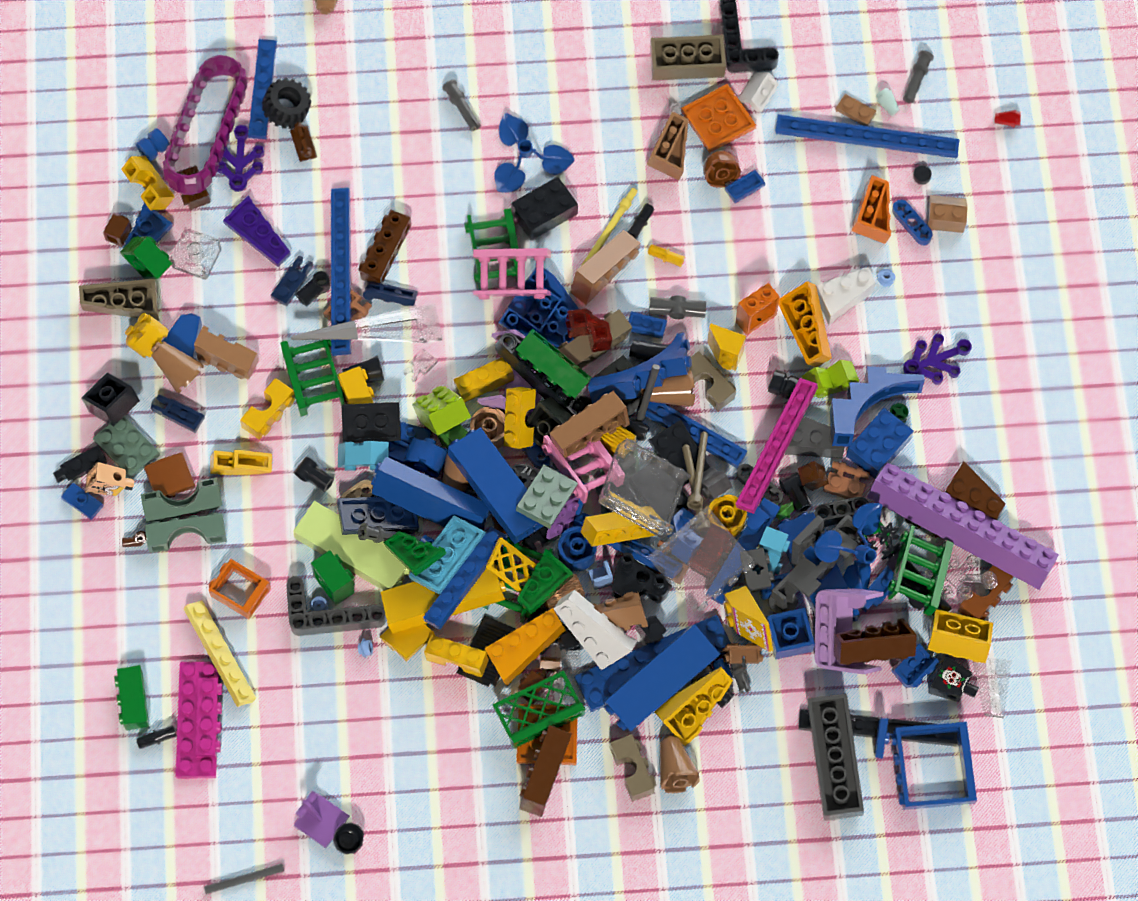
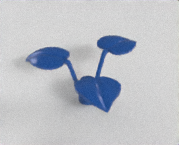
M505 113L499 124V138L506 146H513L517 143L519 159L516 167L512 163H503L497 167L494 174L496 190L501 193H510L521 188L526 178L525 172L519 169L523 158H529L533 153L540 159H543V169L552 175L564 172L574 163L575 158L568 150L558 145L546 146L543 150L544 156L540 155L536 149H533L531 141L526 140L529 133L528 125L522 119Z
M880 503L862 505L853 515L852 524L858 528L857 534L865 545H859L855 550L840 546L842 537L839 532L834 530L824 532L815 542L814 553L817 558L824 562L836 561L839 557V550L852 553L858 559L854 560V564L847 566L843 575L847 587L850 589H868L871 575L870 564L876 560L877 553L874 549L870 548L871 544L866 541L863 534L871 535L878 529L883 507Z

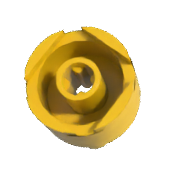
M142 313L134 326L130 325L125 331L127 335L126 345L143 358H146V356L150 358L153 353L151 351L152 347L157 342L162 343L163 336L167 338L168 328L151 315Z
M724 495L715 498L710 503L707 520L710 521V531L715 536L731 540L743 531L747 512L736 508L738 497Z

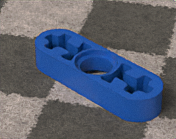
M895 201L892 214L919 245H928L932 240V230L907 201ZM898 207H899V208H903V207H904V212H903L902 210H899V211H898V210H897ZM909 219H915L917 221V225L910 226L907 223V221ZM921 233H922L923 235H926V234H927V239H926L925 237H922V238H921V237H920V236H921Z

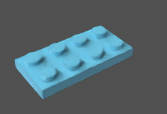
M453 516L432 544V546L437 548L439 546L445 548L447 554L419 575L415 576L410 573V579L440 595L484 537L485 531Z

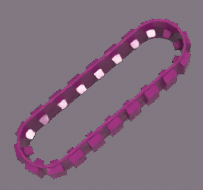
M227 55L210 57L199 67V72L195 74L192 82L193 87L189 89L187 102H184L181 110L182 116L178 118L176 123V131H173L171 136V145L167 147L164 154L163 170L165 181H168L170 188L184 195L200 193L212 183V177L216 176L219 168L218 162L222 160L224 155V147H227L230 139L229 133L232 132L235 118L238 117L240 112V104L243 103L246 96V71L242 68L240 62ZM221 75L235 78V83L237 84L235 89L232 90L231 100L226 106L225 116L222 117V124L219 132L215 135L216 140L210 149L211 153L208 161L205 162L204 168L192 175L176 173L174 165L178 161L180 149L184 145L185 136L189 132L190 123L196 114L195 110L198 103H200L201 94L207 82Z

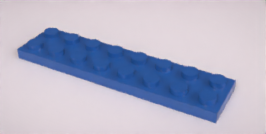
M714 615L696 623L695 625L720 653L718 657L726 654L721 653V650L731 642L718 616ZM687 628L664 637L656 644L652 642L633 650L603 670L596 666L575 675L574 679L590 712L603 708L605 706L603 701Z

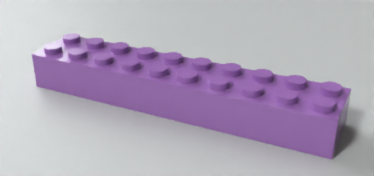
M889 463L885 465L877 476L867 498L874 502L882 504L887 509L941 538L953 542L954 545L1038 590L1041 589L1059 556L1053 549L1037 543L1036 540L1020 534L1019 531L1003 525L1000 521L990 518L982 511L975 510L965 502L951 497L948 493L934 488L931 484L925 483L914 475L908 474Z

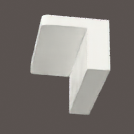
M769 72L754 73L738 99L741 103H749L756 112H762L779 84Z

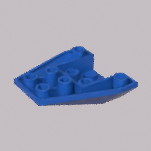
M536 267L525 280V290H536ZM544 268L543 290H549L551 296H545V299H534V296H514L498 323L507 330L515 329L524 336H527L534 329L554 347L558 348L566 341L568 343L573 341V337L577 333L585 330L589 320L554 274Z

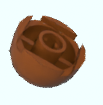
M726 151L712 153L706 158L703 165L705 180L710 186L715 188H724L731 181L733 183L739 178L741 172L737 159Z

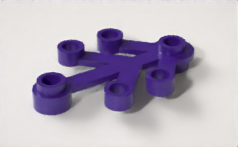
M238 125L234 128V136L237 139L236 158L228 151L227 147H224L223 157L235 167V174L226 167L224 161L218 162L219 166L223 165L224 167L222 169L218 168L217 172L223 173L229 179V187L235 192L243 191L247 187V180L255 174H261L264 170L261 162H254L252 168L243 174L244 167L255 158H262L265 154L264 148L261 145H257L252 152L244 157L245 140L249 134L248 128L245 125ZM257 166L261 167L259 170L255 169Z
M937 333L933 336V344L927 358L920 361L922 353L927 349V343L924 340H919L916 343L913 358L904 363L903 372L905 374L924 375V377L931 379L935 385L942 383L943 374L940 372L934 373L924 368L931 366L947 372L951 378H957L961 372L960 368L957 365L952 366L941 361L956 355H968L971 352L972 344L967 339H961L955 348L937 354L939 347L944 342V336ZM935 338H940L941 342H937ZM921 344L924 346V348L921 349L918 347V345ZM964 347L966 351H962L960 348ZM914 367L915 371H911L909 368ZM951 370H956L958 373L954 374ZM938 376L941 380H935L934 377Z

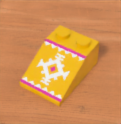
M744 586L724 594L726 602L723 605L728 614L726 616L728 626L733 627L736 634L769 652L773 651L769 623L748 588Z

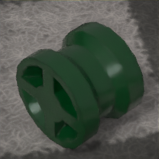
M896 403L891 406L890 413L905 423L909 410L906 405Z

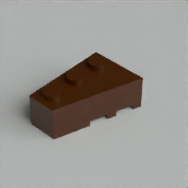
M965 461L962 462L945 491L951 497L965 502L975 510L982 511L994 520L999 519L1006 504Z

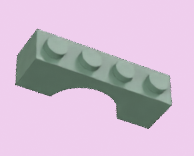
M217 477L198 481L193 494L182 500L169 499L160 490L141 494L146 522L161 521L169 517L178 518L183 514H196L201 510H214L219 506H223Z
M212 512L207 516L192 515L187 519L173 518L167 522L153 521L145 525L149 553L168 551L173 540L185 533L198 534L207 544L227 542L222 513Z

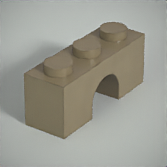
M700 351L691 356L692 366L689 370L692 372L694 384L699 380H707L712 384V387L706 391L705 399L717 412L735 399V386L730 381H726L720 369L714 368L708 356L702 355Z
M631 734L610 742L609 748L616 765L628 763L636 769L635 774L625 778L624 783L631 801L633 802L654 794L657 784L654 776L648 773L647 768H649L646 757H642L640 754L642 749L639 740L634 739Z

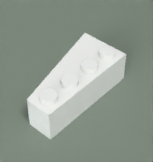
M576 590L560 598L554 607L555 612L601 670L630 653L637 643L633 637L627 636L621 627H616L610 622L604 613H599L594 608V605Z

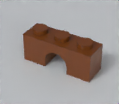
M992 565L981 581V584L988 589L989 594L987 596H979L971 591L960 604L958 612L964 616L986 620L990 614L988 610L992 606L995 608L1001 601L1000 596L1002 593L1007 594L1012 588L1013 584L1011 582L1014 576Z

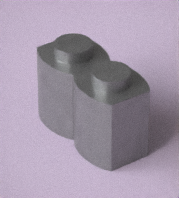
M710 467L703 472L700 494L705 498L714 500L733 486L724 472Z

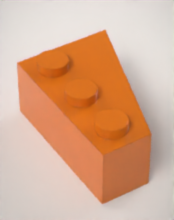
M871 175L865 185L851 229L852 232L884 244L891 237L889 181Z

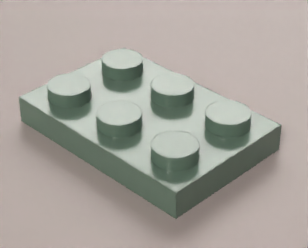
M125 417L114 427L109 424L93 437V441L119 468L126 470V475L130 479L134 478L145 466L160 456L159 451Z
M543 465L517 505L516 511L550 529L575 491L578 483Z

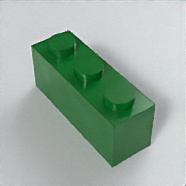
M141 665L117 668V675L114 676L115 686L119 687L120 694H116L117 704L122 709V713H119L120 725H124L126 731L150 727Z

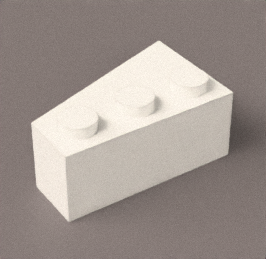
M869 267L816 285L821 310L828 325H831L834 320L841 315L843 316L854 305H858L874 293L876 282Z

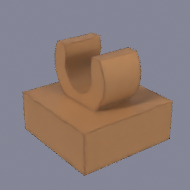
M541 656L540 668H543L542 674L546 676L547 670H552L553 675L557 674V670H560L561 658Z

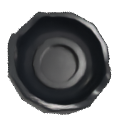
M352 822L339 826L333 836L335 848L345 855L355 854L362 847L364 841L363 830L359 825Z

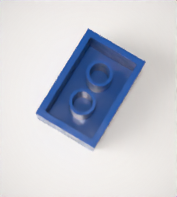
M883 408L855 439L852 446L848 447L846 457L863 468L864 471L870 472V476L876 479L887 463L890 464L911 441L914 430Z

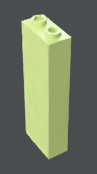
M316 501L312 503L293 530L296 540L322 555L329 550L334 555L338 554L343 562L341 565L345 569H349L352 573L383 591L403 585V579L411 573L385 547L383 541L380 543H374L373 540L368 539L363 541L358 538V534L342 535L339 515Z

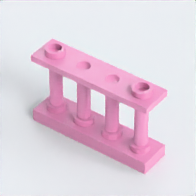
M548 248L473 249V257L481 262L480 291H473V295L479 297V300H489L490 297L534 296V299H545V296H551L549 290H543L544 261H546V258H551V250ZM534 258V261H536V290H525V262H527V259ZM490 259H497V262H499V290H488V262H490ZM509 259H516L518 262L517 290H506L507 262H509Z
M548 435L544 436L542 445L544 454L551 458L562 475L578 483L573 493L583 504L587 502L588 491L604 483L612 482L615 488L623 485L624 473L600 440L595 443L588 442L585 448L564 458ZM587 453L591 454L595 461L576 470H572L568 462ZM598 467L602 468L605 475L584 485L578 478Z

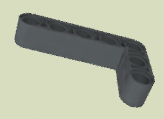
M292 576L286 582L289 624L291 632L296 636L380 628L386 623L385 611L380 605L307 612L303 580L298 576ZM293 585L301 586L298 590L291 589ZM296 603L302 604L298 609L292 607ZM377 613L382 615L380 619L372 618ZM357 615L363 617L360 621L353 620V617ZM338 617L343 619L340 623L333 622ZM318 619L323 621L321 625L313 624ZM299 621L304 623L301 627L294 626Z

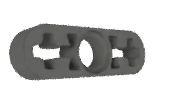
M749 464L740 465L737 470V479L745 485L754 468ZM742 471H749V476H742ZM770 482L764 493L766 495H763L761 500L766 498L771 501V495L773 497L777 495L778 499L771 502L777 503L780 506L783 501V493Z

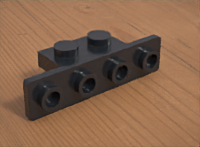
M899 551L886 562V565L890 567L893 573ZM906 561L905 569L923 576L910 561ZM902 576L900 585L923 595L928 594L929 589H927V586ZM906 596L913 608L920 611L925 607L922 602ZM941 596L938 609L949 612L952 607Z

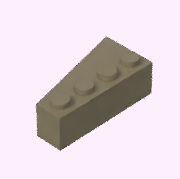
M155 278L79 286L80 305L83 311L139 318L142 313H146L160 321Z

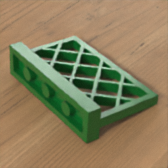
M564 670L492 704L510 739L513 749L540 737L543 730H548L549 725L559 728L585 715V708L577 697ZM563 678L565 682L563 690L552 687L555 680ZM540 687L549 689L546 698L535 696L536 689ZM551 690L562 694L559 703L548 700ZM564 695L573 697L575 704L571 706L561 704ZM521 696L531 698L528 707L517 704L518 698ZM533 699L544 702L541 712L530 708ZM546 703L557 706L554 714L543 713ZM504 704L513 706L510 716L502 714L499 707ZM515 707L526 711L523 720L512 717ZM528 712L538 714V721L535 723L527 722ZM510 721L521 723L520 730L511 733L509 729Z

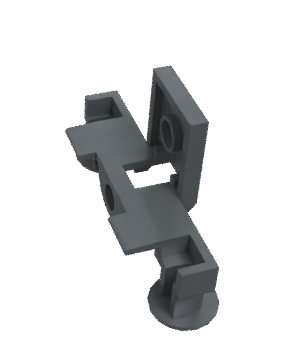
M847 514L832 530L839 532L841 535L842 543L840 546L855 550L859 546L855 541H860V537L857 534L858 528L852 524L853 518ZM819 515L793 540L791 563L794 569L772 590V595L769 598L770 608L776 614L795 610L798 606L795 594L800 591L805 596L810 597L821 585L818 580L824 579L837 562V560L830 563L822 561L816 566L805 558L803 554L810 546L814 548L815 542L823 534L824 519ZM839 550V556L842 555L846 559L852 554Z

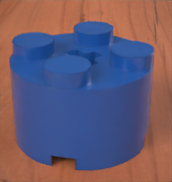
M412 438L403 464L416 471L425 472V475L436 478L441 472L448 450L435 445L436 441L431 438H425V440Z
M578 526L565 530L558 542L559 560L572 572L589 568L595 562L597 556V546H591L581 533L582 527Z

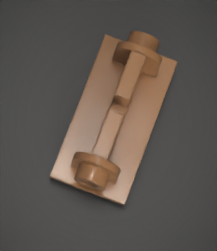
M730 643L721 650V653H726L723 656V660L728 664H742V657L745 658V664H759V662H763V654H760L763 648L754 643H749L745 646H739L738 643Z

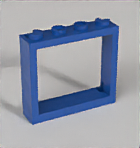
M967 722L898 727L894 729L893 734H891L892 746L895 745L896 753H893V762L898 767V773L895 774L896 784L900 785L901 793H898L899 805H902L903 810L975 804L977 795ZM957 732L965 797L909 802L901 737Z

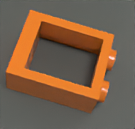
M769 283L765 284L738 302L735 322L746 335L750 334L777 316L780 296Z
M230 559L228 563L222 565L218 577L212 579L208 590L211 597L245 618L250 619L270 591V582ZM233 572L257 585L243 607L219 593Z

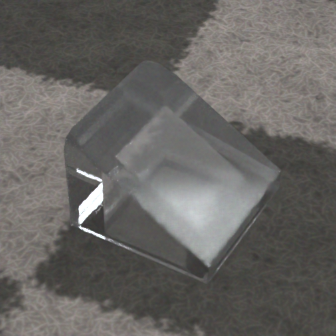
M580 650L561 652V666L565 674L582 673Z

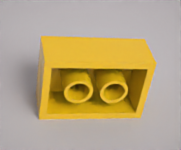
M937 609L930 627L927 650L952 655L956 658L969 659L973 662L986 663L991 647L993 622Z

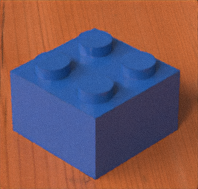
M805 608L766 617L770 627L775 660L813 652L815 642Z

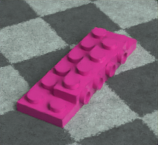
M213 662L179 663L176 779L217 778V753L221 752V741H218V733H221L222 730L221 721H218V714H222V702H219V695L223 693V685L219 683L220 675Z

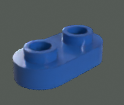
M535 442L531 447L521 448L535 468L541 469L543 465L547 467L550 465L551 458L545 455ZM542 455L545 458L543 460L538 459V457Z

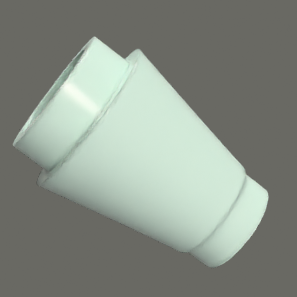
M885 88L876 94V101L891 116L900 111L892 90L889 91L888 88Z

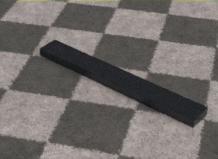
M800 709L798 730L811 731L808 710ZM850 714L853 736L876 738L879 717ZM888 718L887 733H890L889 740H891V734H893L895 728L932 725L936 723ZM957 732L901 737L902 741L954 747L958 745Z

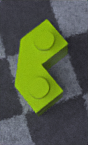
M839 360L827 369L814 367L802 375V379L817 383L818 388L813 396L817 398L848 391L850 382H859L852 361Z

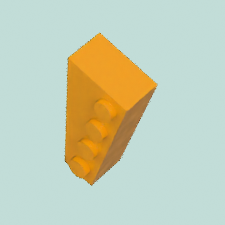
M807 281L779 299V307L807 365L819 367L832 359L817 286Z
M552 608L484 649L503 682L508 686L518 674L520 675L525 670L527 665L534 661L545 648H548L565 631V628Z

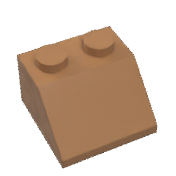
M929 195L927 226L931 230L964 233L967 224V199Z

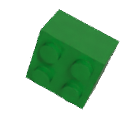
M148 236L133 237L119 252L143 279H159L173 264L169 260L170 256L165 251L160 250L156 246L157 242Z
M329 550L311 562L314 578L336 606L355 593V583L352 580L354 577L350 570H345L341 565L343 562L338 554L334 555Z

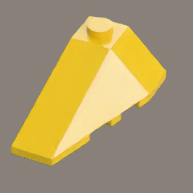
M720 667L669 698L654 713L679 738L681 743L686 746L700 734L703 729V723L707 717H711L712 709L718 701H721L733 680Z

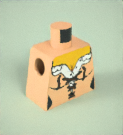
M98 462L87 473L85 492L117 496L123 489L132 491L134 487V479L126 478L125 469Z

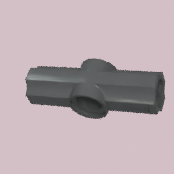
M680 295L670 298L650 297L649 314L669 315L672 319H684L685 317L705 318L706 301L688 300Z

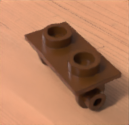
M300 122L296 123L294 129L290 130V134L299 162L317 158L308 126H304Z

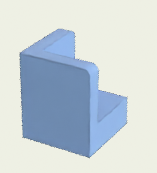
M607 560L603 561V566L588 570L594 590L613 585V575Z

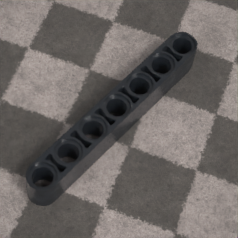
M511 333L502 335L495 344L496 352L533 389H536L544 399L552 397L572 416L584 410L586 405L578 397L567 396L562 391V387L558 384L554 385L547 379L548 376L545 373L535 370L532 366L533 364L528 359L520 360L517 357L519 355L516 348L521 343L517 337Z

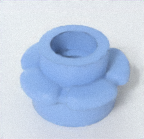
M890 269L880 270L877 274L879 284L884 287L892 285L896 278Z
M317 596L312 599L309 607L312 611L328 610L329 603L326 598Z
M363 638L361 643H358L360 655L362 654L363 657L367 658V656L373 654L371 640Z

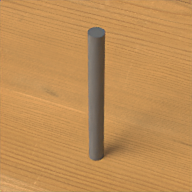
M657 364L652 366L636 421L642 423L660 366Z
M278 864L204 886L206 894L284 872L283 864Z

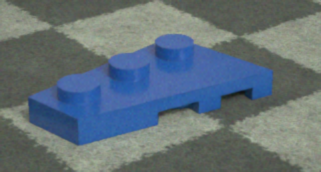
M144 203L124 247L133 237L148 236L158 243L173 227V224L157 211L150 210Z

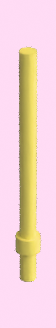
M631 188L627 196L622 198L618 210L582 265L602 248L624 212L629 210L632 205L631 202L638 192L635 188Z

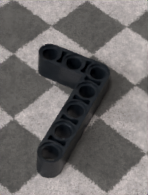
M718 0L721 33L724 38L726 69L731 73L771 71L776 69L779 59L777 49L772 47L742 49L736 0Z

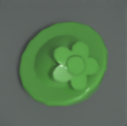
M793 502L781 505L775 518L778 520H782L785 517L790 518V514L795 509Z

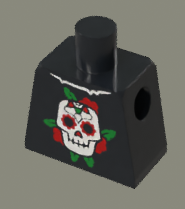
M946 655L928 693L959 702L963 693L975 698L979 687L969 683L973 674L971 671Z

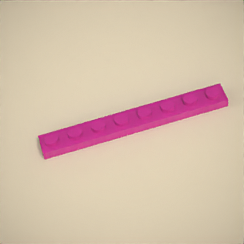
M799 378L736 502V508L755 513L818 388L817 383Z

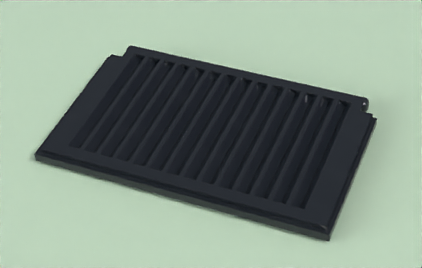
M484 615L470 647L486 651L484 648L515 631L516 628ZM489 656V661L482 677L463 672L461 667L457 671V674L487 687L490 684L496 686L500 678Z

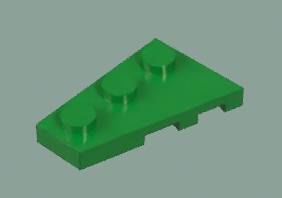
M400 531L383 542L385 547L415 576L447 554L445 548L440 546L437 548L429 542L418 541L416 537Z
M545 549L540 562L534 568L532 576L527 580L517 598L518 603L532 614L574 577L573 572Z

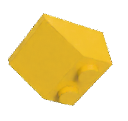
M710 323L707 343L718 365H721L726 370L732 369L736 371L744 352L746 336Z

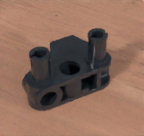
M624 553L617 563L611 596L618 599L626 593L639 592L640 597L645 595L654 602L661 604L667 598L672 586L666 581L664 575L656 574L639 563L631 553Z

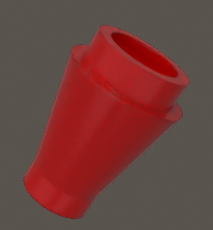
M1011 110L995 113V124L1015 128L1016 126H1021V111Z

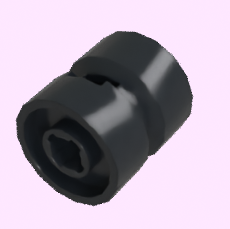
M776 369L767 392L777 396L782 394L783 398L789 400L799 378L793 375L787 377L785 372Z

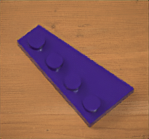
M249 195L223 220L227 227L277 267L291 255L290 250L272 229L270 223L263 217L258 207L254 205Z

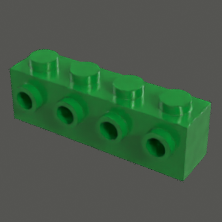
M534 329L528 333L516 348L517 354L522 359H528L533 364L532 366L535 370L545 373L548 376L547 379L554 385L558 384L562 387V391L569 397L576 398L592 378Z

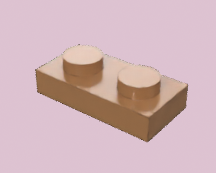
M844 94L835 110L863 126H868L877 112L875 109L847 94Z

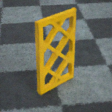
M499 537L486 568L517 592L521 593L522 589L519 583L527 582L531 577L529 576L527 565L534 569L537 564L502 537ZM501 545L507 548L508 553L501 555ZM513 554L521 559L522 564L515 565ZM509 556L511 567L504 569L502 558ZM495 560H498L500 571L492 567ZM523 567L525 578L518 580L516 569ZM512 570L513 582L506 578L505 572Z

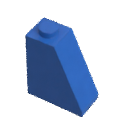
M192 313L187 315L181 314L168 332L167 338H164L162 342L168 343L196 360L194 343L202 328L201 317Z

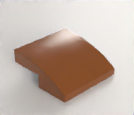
M182 452L162 458L144 467L152 491L160 490L167 498H173L176 493L191 490L195 487Z

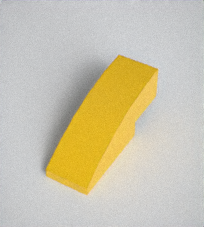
M214 450L210 456V474L254 475L272 472L271 453L234 450L233 452Z

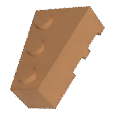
M673 111L671 112L646 165L680 181L684 173L689 119Z
M203 325L194 343L199 362L206 366H209V364L215 366L221 372L228 371L233 373L239 379L246 378L250 380L259 362L258 354L237 342L232 344L225 341L224 335L219 334V336L208 332L209 328Z
M629 592L621 598H609L604 603L593 604L599 613H604L610 622L616 627H624L625 631L631 630L632 625L641 624L642 627H648L639 592Z

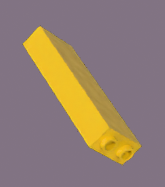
M494 562L492 567L500 571L499 564L496 565ZM486 568L451 616L505 600L503 592H506L504 581H500L498 576ZM415 581L381 591L387 624L392 634L427 624L423 617L439 597V594Z

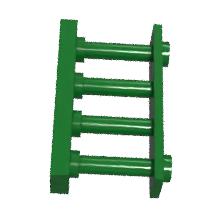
M511 208L504 209V216L501 219L472 223L471 215H467V222L464 223L465 233L470 235L472 251L480 246L499 243L509 244L510 249H519ZM502 226V228L506 227L507 233H504V235L475 240L474 230ZM474 258L476 272H473L475 283H479L480 288L481 262ZM490 259V262L497 261V259ZM509 259V261L512 260L513 266L507 269V276L515 277L517 283L518 262L516 259ZM499 270L488 272V279L499 278Z
M330 339L295 348L293 346L289 347L288 341L280 342L300 417L308 415L307 408L313 404L339 398L340 404H344L345 395L342 387H340L329 349L331 348ZM321 348L325 350L327 356L325 358L302 364H294L292 359L298 354ZM328 364L332 373L306 381L299 380L297 376L301 371ZM334 381L336 391L307 398V396L303 397L302 391H305V388Z
M911 525L907 531L904 530L900 537V542L902 543L893 578L887 587L889 591L887 599L891 600L897 593L903 594L922 602L925 606L923 614L931 616L939 606L954 543L946 540L942 546L930 544L914 537L915 526ZM913 544L934 553L937 557L936 561L933 563L909 553L910 545ZM908 560L930 569L933 573L932 578L928 579L905 569L906 561ZM902 576L927 586V589H929L928 594L923 595L900 585Z
M508 536L507 542L522 554L538 561L541 560L542 553L521 546L519 542L514 544ZM505 546L503 547L501 555L508 553L507 548ZM549 548L548 551L553 554V548ZM509 556L502 558L504 569L511 567ZM523 567L517 568L516 572L524 575ZM528 568L529 576H531L534 570ZM505 583L506 588L516 591L507 583ZM507 599L495 603L521 613V623H524L526 618L530 616V613L522 605ZM489 605L483 606L482 608L488 610Z

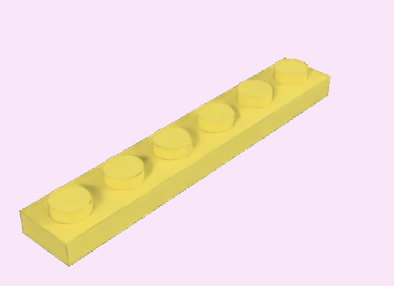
M201 600L187 604L184 607V611L236 706L239 707L254 702L256 697L204 602Z

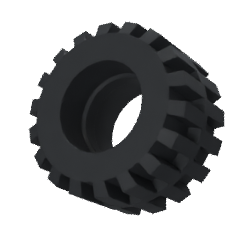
M283 78V81L278 79L268 88L262 101V111H265L264 116L269 118L268 121L270 123H275L274 126L278 127L280 125L282 129H286L288 126L291 129L294 128L296 123L304 121L311 107L312 100L310 99V93H307L308 89L306 86L302 87L301 82L297 83L292 78L291 81L288 78ZM279 99L289 100L295 108L283 106Z

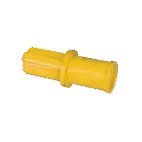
M651 244L648 249L649 255L663 260L664 263L667 261L682 267L685 256L671 252L669 248L666 250Z

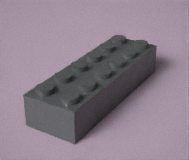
M847 693L807 698L824 821L864 816Z

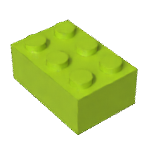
M446 386L436 387L432 390V393L422 395L412 403L420 423L436 435H440L471 418L463 398Z

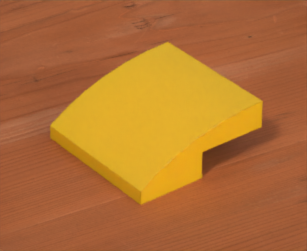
M423 624L393 634L390 628H388L379 638L407 662L429 641L431 635L435 636V633L427 625Z

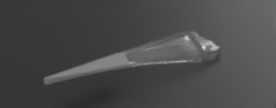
M435 304L414 305L291 336V340L350 339L414 343L442 341L443 338Z

